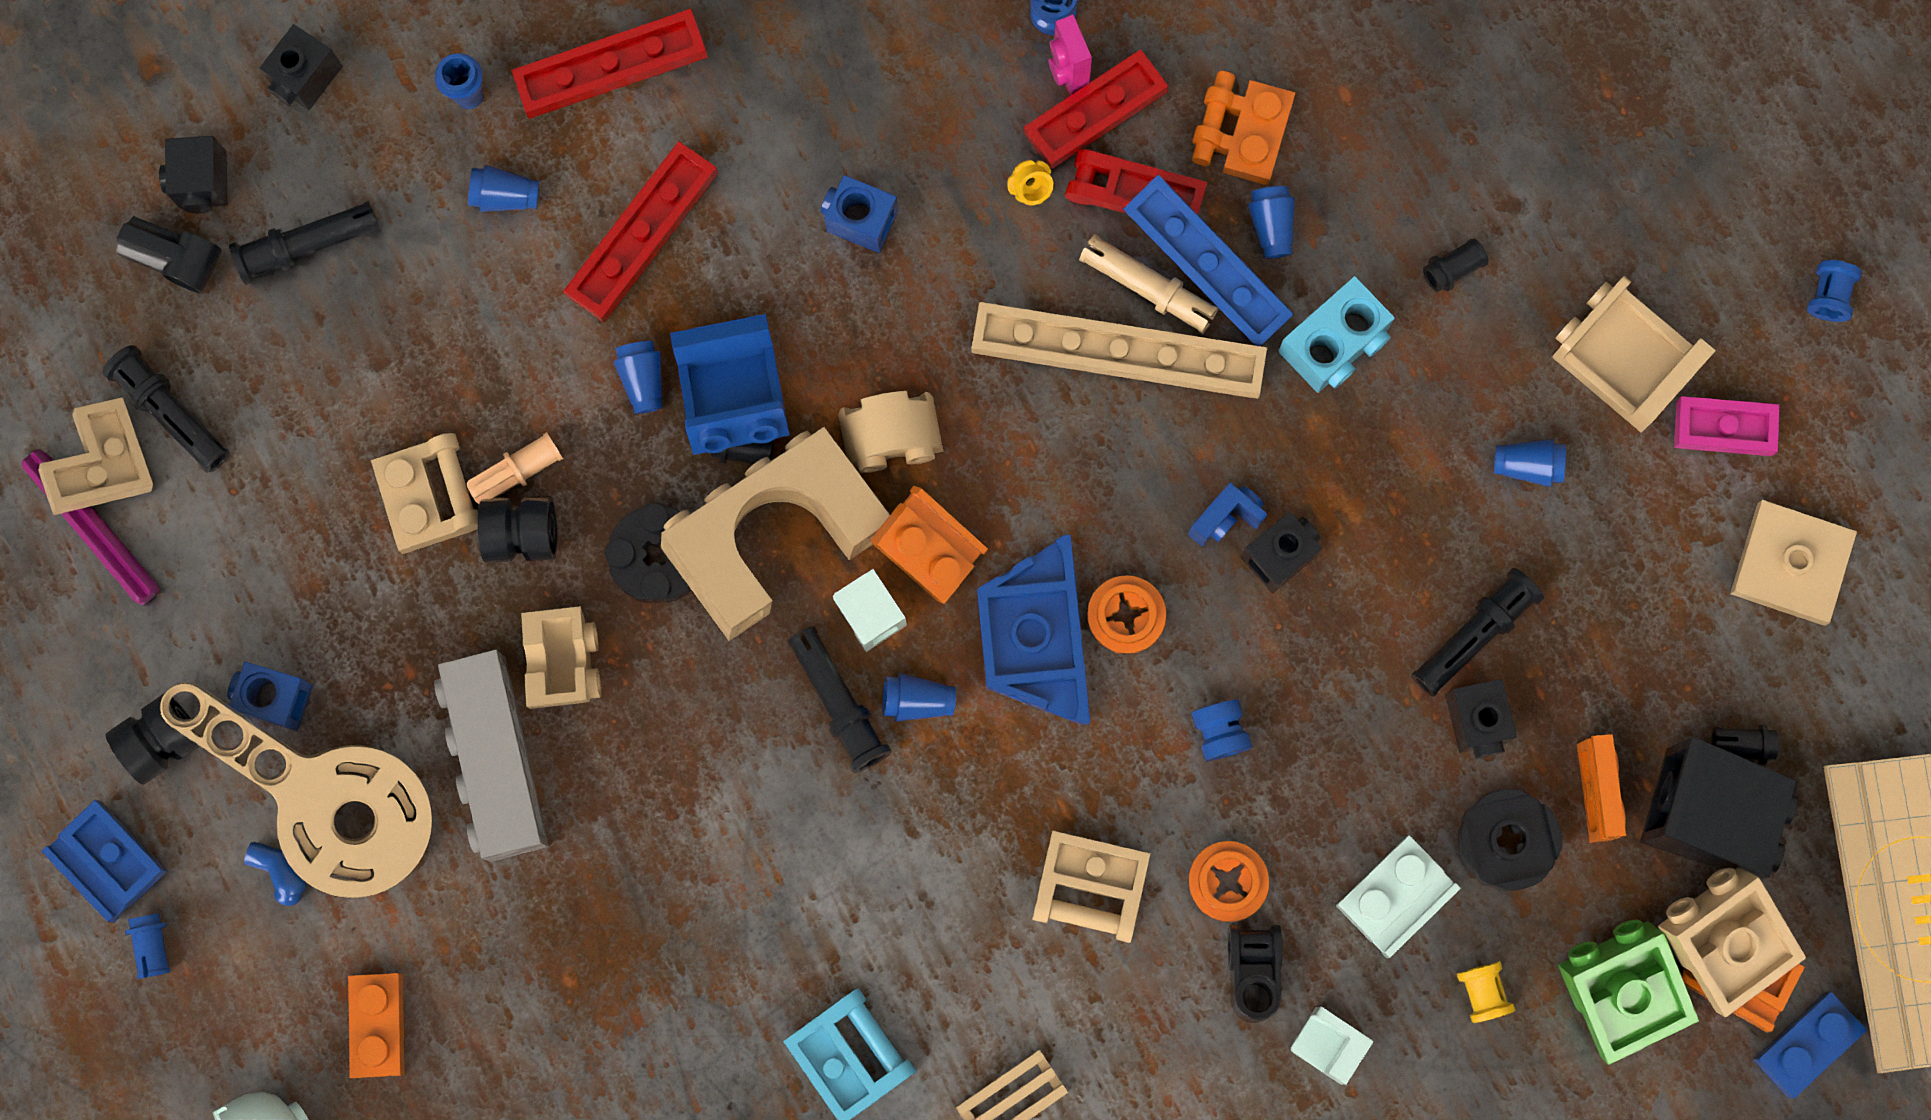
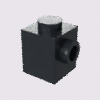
M293 24L259 69L270 82L267 90L273 96L288 106H291L295 101L307 110H310L343 66L331 48Z
M214 136L165 139V165H160L159 182L162 192L180 209L189 213H207L212 210V207L228 206L227 151Z
M1289 511L1248 545L1240 558L1273 594L1318 556L1322 550V547L1318 544L1321 537L1306 518L1300 517L1297 520Z
M1503 679L1456 688L1445 695L1459 753L1474 750L1476 759L1505 752L1503 744L1517 738Z

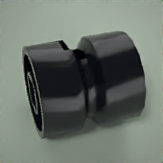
M551 496L524 497L519 505H515L510 498L482 499L478 508V540L483 561L485 563L512 562L519 553H522L527 561L554 560L557 553L558 533L553 498Z
M164 694L141 709L140 719L130 716L105 734L106 740L116 758L125 770L142 785H145L168 768L169 758L181 760L200 747V745L165 722L160 711V704ZM172 697L170 707L173 714L181 719H191L179 702Z

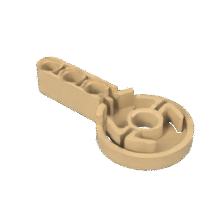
M184 681L176 683L163 695L160 711L167 724L255 782L275 798L278 806L277 833L282 852L294 872L312 887L339 897L358 898L371 896L386 891L401 882L413 871L423 857L432 828L431 806L420 779L400 758L385 750L365 745L331 747L313 755L300 754L194 682ZM187 691L197 696L200 701V711L195 717L181 719L173 714L170 702L176 693ZM222 721H234L242 728L243 739L237 746L224 748L215 742L213 729ZM273 749L279 751L284 756L286 765L281 773L275 776H265L257 770L255 760L262 751ZM336 766H338L339 772H357L368 775L369 779L367 781L366 777L355 774H337ZM398 781H400L401 784H402V785L404 786V788L406 789V791H407V793L409 794V797H410V799H411V802L408 800V797H407L405 791L403 790L402 786L399 784ZM390 793H394L398 797V799L403 805L407 818L414 817V808L412 803L414 804L416 809V817L414 820L406 821L404 813L397 800L394 798V796L388 797ZM351 801L367 804L372 809L375 817L374 825L370 832L357 839L342 836L334 825V817L337 810L345 803ZM293 826L295 835L300 840L301 846L303 847L308 857L312 860L311 863L303 854L298 844V841L295 839L293 835ZM370 869H373L374 876L366 881L347 880L330 876L331 874H334L342 877H355L357 879H367L371 877Z

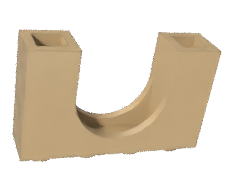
M825 427L812 435L809 431L797 435L785 446V453L772 461L769 457L757 461L745 472V479L733 487L728 483L719 486L705 498V505L691 514L688 510L681 511L664 525L665 531L661 535L662 550L728 641L769 615L772 605L771 598L744 563L735 544L734 532L747 513L758 506L771 502H789L799 505L818 518L848 560H851L873 545L870 539L890 516Z

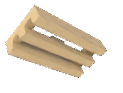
M1038 1050L958 1105L956 1109L964 1120H993L1049 1082L1054 1089L1053 1091L1011 1119L1030 1120L1065 1096L1068 1091L1042 1052ZM1035 1065H1038L1042 1071L1039 1076L979 1117H974L970 1111Z

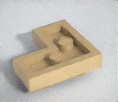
M123 397L74 408L73 418L85 453L41 463L38 470L53 515L148 493L153 488V483Z

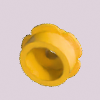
M1025 160L1019 163L1008 178L1007 188L1009 193L1015 195L1017 201L1027 205H1038L1044 202L1052 193L1054 186L1053 179L1050 176V167L1041 160H1038L1036 163L1032 160Z

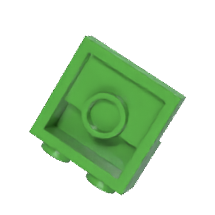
M1640 920L1623 922L1614 928V938L1599 945L1591 941L1577 944L1568 951L1569 959L1558 964L1575 1008L1583 1014L1599 1055L1608 1065L1699 1021L1665 934L1648 921L1642 923Z

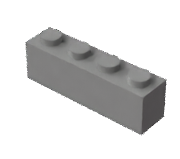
M493 650L438 664L441 679L434 680L435 692L440 707L442 709L448 708L452 726L445 728V736L451 755H458L462 774L456 776V786L462 804L469 803L473 823L467 824V835L472 851L474 853L480 852L481 859L493 862L549 847L505 656L499 651Z

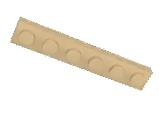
M979 302L971 351L974 354L1258 399L1261 391L1267 348Z

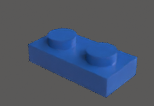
M1825 992L1753 1060L1787 1098L1795 1099L1857 1041L1867 1029L1832 992Z

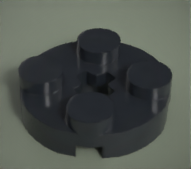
M655 503L648 504L626 515L612 531L605 551L610 573L617 585L628 596L639 602L660 603L666 601L668 603L679 600L692 591L669 558L663 566L657 562L648 566L644 562L648 557L645 551L646 548L651 544L654 546L661 544V535L665 531L664 525L673 516L681 512L677 509L663 507Z
M1504 789L1489 793L1478 799L1463 814L1458 831V848L1464 865L1480 884L1502 891H1517L1538 884L1548 875L1547 873L1553 868L1555 860H1558L1561 852L1562 834L1556 816L1545 804H1541L1536 798L1529 796L1528 793L1521 790ZM1503 826H1509L1512 834L1520 833L1523 843L1515 846L1516 854H1508L1506 848L1498 847L1496 838L1502 836Z

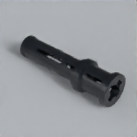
M366 201L364 204L283 232L281 228L268 230V236L243 245L234 242L229 244V249L236 269L243 283L247 285L253 283V277L280 267L284 271L289 270L292 265H295V259L372 231H379L380 227L375 219L376 216L370 202Z
M135 345L127 346L113 355L103 368V376L109 381L115 380L131 396L130 403L135 409L148 411L201 465L206 473L218 469L227 460L230 451L170 392L169 379L164 374H156L143 361L141 350Z
M1513 567L1507 573L1508 580L1489 598L1483 596L1477 602L1478 605L1475 607L1477 613L1448 639L1430 659L1411 674L1417 684L1429 695L1435 697L1438 691L1498 633L1501 635L1510 633L1515 628L1513 622L1531 604L1538 605L1545 599L1538 586L1522 571Z
M809 627L802 630L811 647L810 650L806 649L798 633L792 636L787 643L793 649L825 709L832 718V721L829 723V731L832 737H839L852 760L849 766L853 773L862 772L884 760L892 753L889 745L881 743L871 726L869 719L872 714L869 709L865 708L864 705L857 706L851 692L817 634L816 627Z

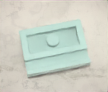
M1408 835L1335 906L1388 959L1461 888Z

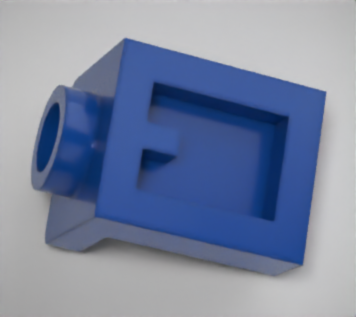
M1229 483L1192 525L1187 535L1201 547L1211 537L1219 542L1237 522V519L1231 515L1233 511L1250 526L1257 529L1267 516V513L1261 509L1264 503L1249 488L1241 486L1238 489L1232 483Z

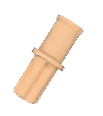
M546 432L539 439L511 455L505 452L503 454L505 459L471 478L466 484L474 500L480 504L482 499L497 498L520 483L523 487L526 486L525 480L554 462L562 460L563 457Z

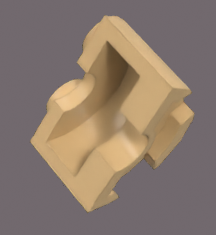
M907 391L883 393L861 399L862 407L850 409L843 407L838 413L846 457L854 468H858L859 473L881 471L887 468L886 460L891 458L905 457L907 464H920L935 459L934 453L943 452L934 400L929 392H924L919 397L908 398Z
M581 606L521 613L523 647L527 663V672L525 673L526 707L534 709L586 703L590 699L600 698V674L598 668H591L590 652L598 651L595 622L585 623Z

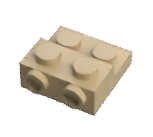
M1739 867L1735 870L1733 868L1721 869L1712 874L1707 880L1708 890L1695 899L1690 897L1682 898L1671 904L1666 911L1668 919L1658 925L1660 931L1665 934L1667 942L1681 966L1693 973L1715 1012L1725 1018L1806 959L1760 878Z

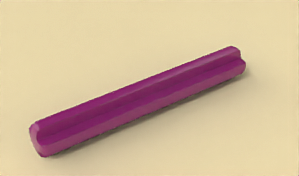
M38 449L23 459L22 468L46 495L38 470L41 463L53 460L43 450ZM92 506L61 513L134 602L140 605L146 604L159 593V586Z

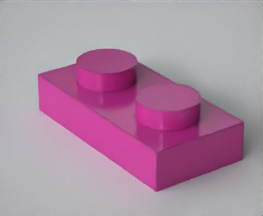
M1074 15L1055 21L1054 40L1049 42L1053 58L1049 59V66L1053 78L1058 86L1065 84L1070 96L1089 84L1092 60Z
M1681 396L1676 401L1674 448L1773 456L1778 452L1779 404Z

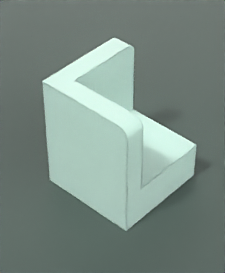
M874 569L833 595L835 603L854 630L856 638L866 652L907 626L905 616Z
M1315 1007L1292 1043L1290 1050L1334 1081L1347 1085L1372 1045L1373 1040L1323 1007Z

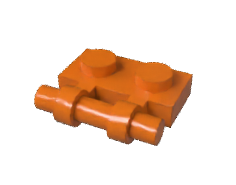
M1218 71L1214 85L1210 86L1206 92L1204 104L1207 106L1202 125L1197 126L1194 132L1192 142L1196 146L1191 160L1198 165L1209 166L1213 152L1227 155L1223 169L1224 174L1268 186L1296 92L1250 80L1245 97L1239 96L1232 92L1236 78L1235 75L1227 71ZM1225 113L1239 116L1233 136L1223 134L1220 131Z

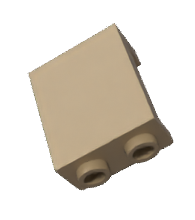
M1623 276L1614 287L1605 282L1586 304L1593 311L1583 322L1574 316L1555 339L1562 345L1552 358L1642 433L1716 350L1701 338L1694 345L1689 343L1627 290L1631 281Z

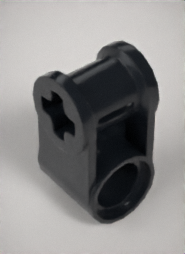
M1229 925L1227 950L1228 966L1231 973L1232 1008L1236 1015L1245 1022H1263L1276 1013L1281 1002L1280 925H1271L1270 930H1239L1237 925ZM1244 947H1265V949H1246ZM1257 985L1267 992L1269 1004L1264 1012H1252L1245 1006L1243 992L1247 986Z

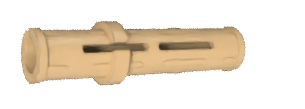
M1097 234L1090 238L1088 244L1091 245L1090 248L1104 256L1101 257L1085 247L1080 256L1081 262L1087 263L1156 304L1155 310L1165 315L1169 312L1197 329L1201 334H1204L1210 326L1209 321L1194 313V311H1198L1213 320L1219 309L1216 305H1212L1182 287L1183 282L1176 277L1169 280L1157 271L1101 239Z

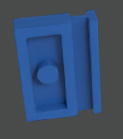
M94 800L58 834L59 837L50 846H46L41 851L101 916L111 923H115L120 918L119 915L126 908L136 903L168 872L106 805L99 800Z

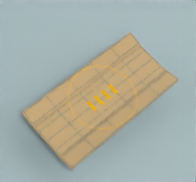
M1931 754L1824 766L1877 1073L1931 1067Z

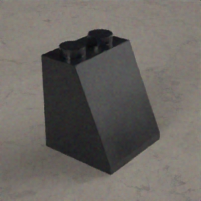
M1691 737L1666 749L1640 843L1718 869L1733 868L1735 870L1739 867L1758 876L1760 880L1770 878L1771 872H1777L1784 857L1785 845L1779 843L1784 824L1789 825L1797 810L1798 797L1793 795L1796 781L1705 741Z

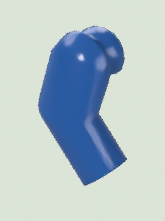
M251 842L245 854V865L269 872L273 887L276 889L274 897L278 903L292 906L300 902L302 892L306 888V882L294 872L282 850L258 842Z

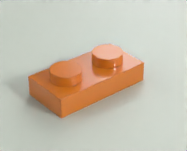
M403 974L348 976L350 1078L405 1075Z

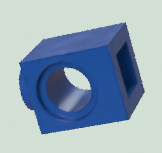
M843 175L838 188L831 186L822 203L821 213L825 215L827 232L880 253L898 214L897 196ZM854 205H863L870 210L869 214L861 220H851L845 216V212Z
M244 662L241 672L237 671L230 681L227 697L231 700L229 706L244 716L298 731L313 684L292 675ZM273 683L276 688V696L273 702L266 707L260 708L257 702L258 692L263 686Z

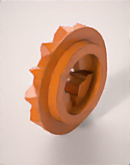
M1127 575L1114 577L1101 584L1093 593L1088 605V626L1098 644L1105 646L1116 654H1137L1153 645L1161 635L1166 622L1165 603L1158 590L1148 581ZM1119 596H1123L1124 602L1128 604L1130 610L1138 609L1142 611L1147 609V612L1141 613L1140 616L1134 619L1132 635L1125 628L1123 622L1106 621L1119 613V604L1121 602Z
M1223 841L1208 846L1195 858L1188 875L1190 896L1202 913L1221 922H1235L1248 918L1262 906L1268 894L1269 875L1264 861L1252 848L1239 842ZM1241 864L1243 868L1240 870V876L1236 882L1246 896L1243 897L1240 893L1236 894L1229 890L1224 895L1221 894L1218 899L1214 898L1213 896L1217 893L1220 881L1215 877L1216 873L1210 868L1213 867L1217 871L1221 870L1227 874Z

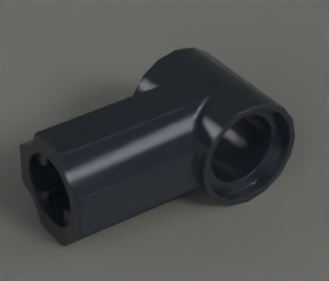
M135 216L123 224L117 236L116 253L119 256L157 271L170 282L202 294L222 252V249L200 236L186 231H181V234H177Z

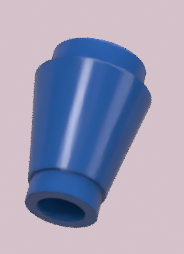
M461 53L451 54L443 58L435 71V83L439 91L462 108L473 109L479 106L483 100L482 69L477 60Z
M486 164L484 169L472 168L468 206L480 207V212L524 210L527 208L537 209L539 181L530 180V178Z
M1273 186L1251 191L1252 203L1247 204L1261 249H1263L1264 259L1292 255L1295 197H1290L1289 186Z
M640 341L615 348L617 359L613 363L629 401L633 405L634 414H643L663 409L661 401V352L655 351L653 341Z
M1553 438L1506 444V446L1496 445L1494 474L1551 487V482L1564 483L1566 444L1554 443Z
M900 672L897 677H885L882 697L883 716L894 717L895 722L943 717V715L953 716L956 702L955 686H946L945 684Z

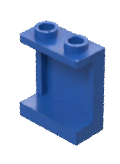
M766 314L670 333L684 402L685 428L693 455L705 452L718 453L730 447L750 443H767L775 438L790 435L774 346Z

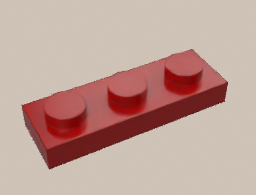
M1140 49L1025 125L1023 133L1043 161L1052 170L1076 154L1078 150L1085 148L1165 95L1168 91V85Z

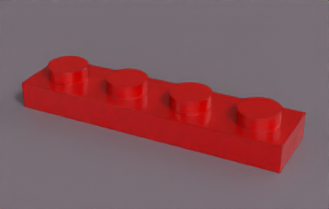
M688 9L511 71L528 118L531 119L706 59L708 56L692 10Z
M678 141L563 290L566 297L605 323L719 174L717 167Z

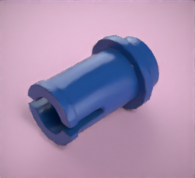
M159 913L128 919L130 929L125 930V935H131L138 973L136 974L137 979L171 973L168 967L162 928H166L167 925L166 922L161 923Z

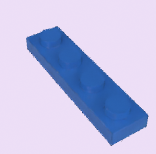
M1159 174L1123 209L1255 346H1261L1294 315L1283 301Z

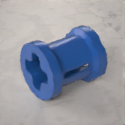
M1824 260L1817 265L1816 273L1820 278L1815 298L1809 301L1807 311L1812 316L1821 320L1832 322L1848 321L1853 313V309L1849 305L1853 287L1861 279L1862 271L1859 267L1839 260Z

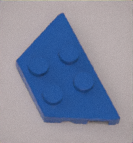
M1063 535L1055 540L1054 544L1033 557L1029 556L1013 566L1012 570L1000 577H995L977 589L986 687L988 690L1080 725H1090L1071 535Z

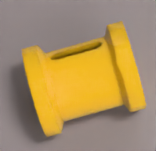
M1501 961L1457 973L1458 980L1465 982L1474 1011L1470 1015L1472 1023L1490 1020L1516 1011L1514 1004L1507 1001L1499 975V972L1503 969Z

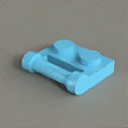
M859 988L849 993L783 1041L837 1120H851L917 1072L909 1059L903 1061L864 1005L867 999ZM845 1016H848L887 1072L885 1076L876 1082L835 1025Z

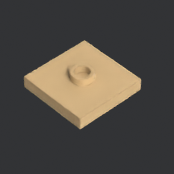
M1761 500L1756 506L1730 594L1825 626L1831 621L1857 531Z

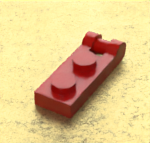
M1081 149L1077 151L1074 161V167L1077 168L1075 178L1068 182L1064 196L1077 204H1092L1127 214L1123 209L1159 174L1199 214L1207 182L1099 152ZM1095 174L1109 176L1106 188L1093 184Z

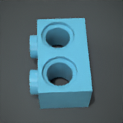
M1354 276L1283 339L1278 352L1317 393L1328 384L1336 389L1356 370L1351 363L1364 352L1369 357H1372L1391 339L1387 331L1395 317ZM1350 314L1361 315L1367 320L1369 329L1362 332L1354 331L1347 325L1345 317ZM1316 345L1325 346L1333 353L1334 360L1330 363H1319L1312 358L1309 349Z

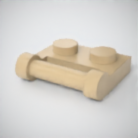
M454 433L441 434L431 438L428 442L371 460L397 549L401 554L478 529V510H474L456 454L460 447ZM438 459L455 514L451 519L443 521L426 466V462Z
M1052 831L1032 920L1047 923L1048 919L1116 934L1115 940L1130 943L1151 853ZM1055 885L1124 900L1121 915L1053 899Z

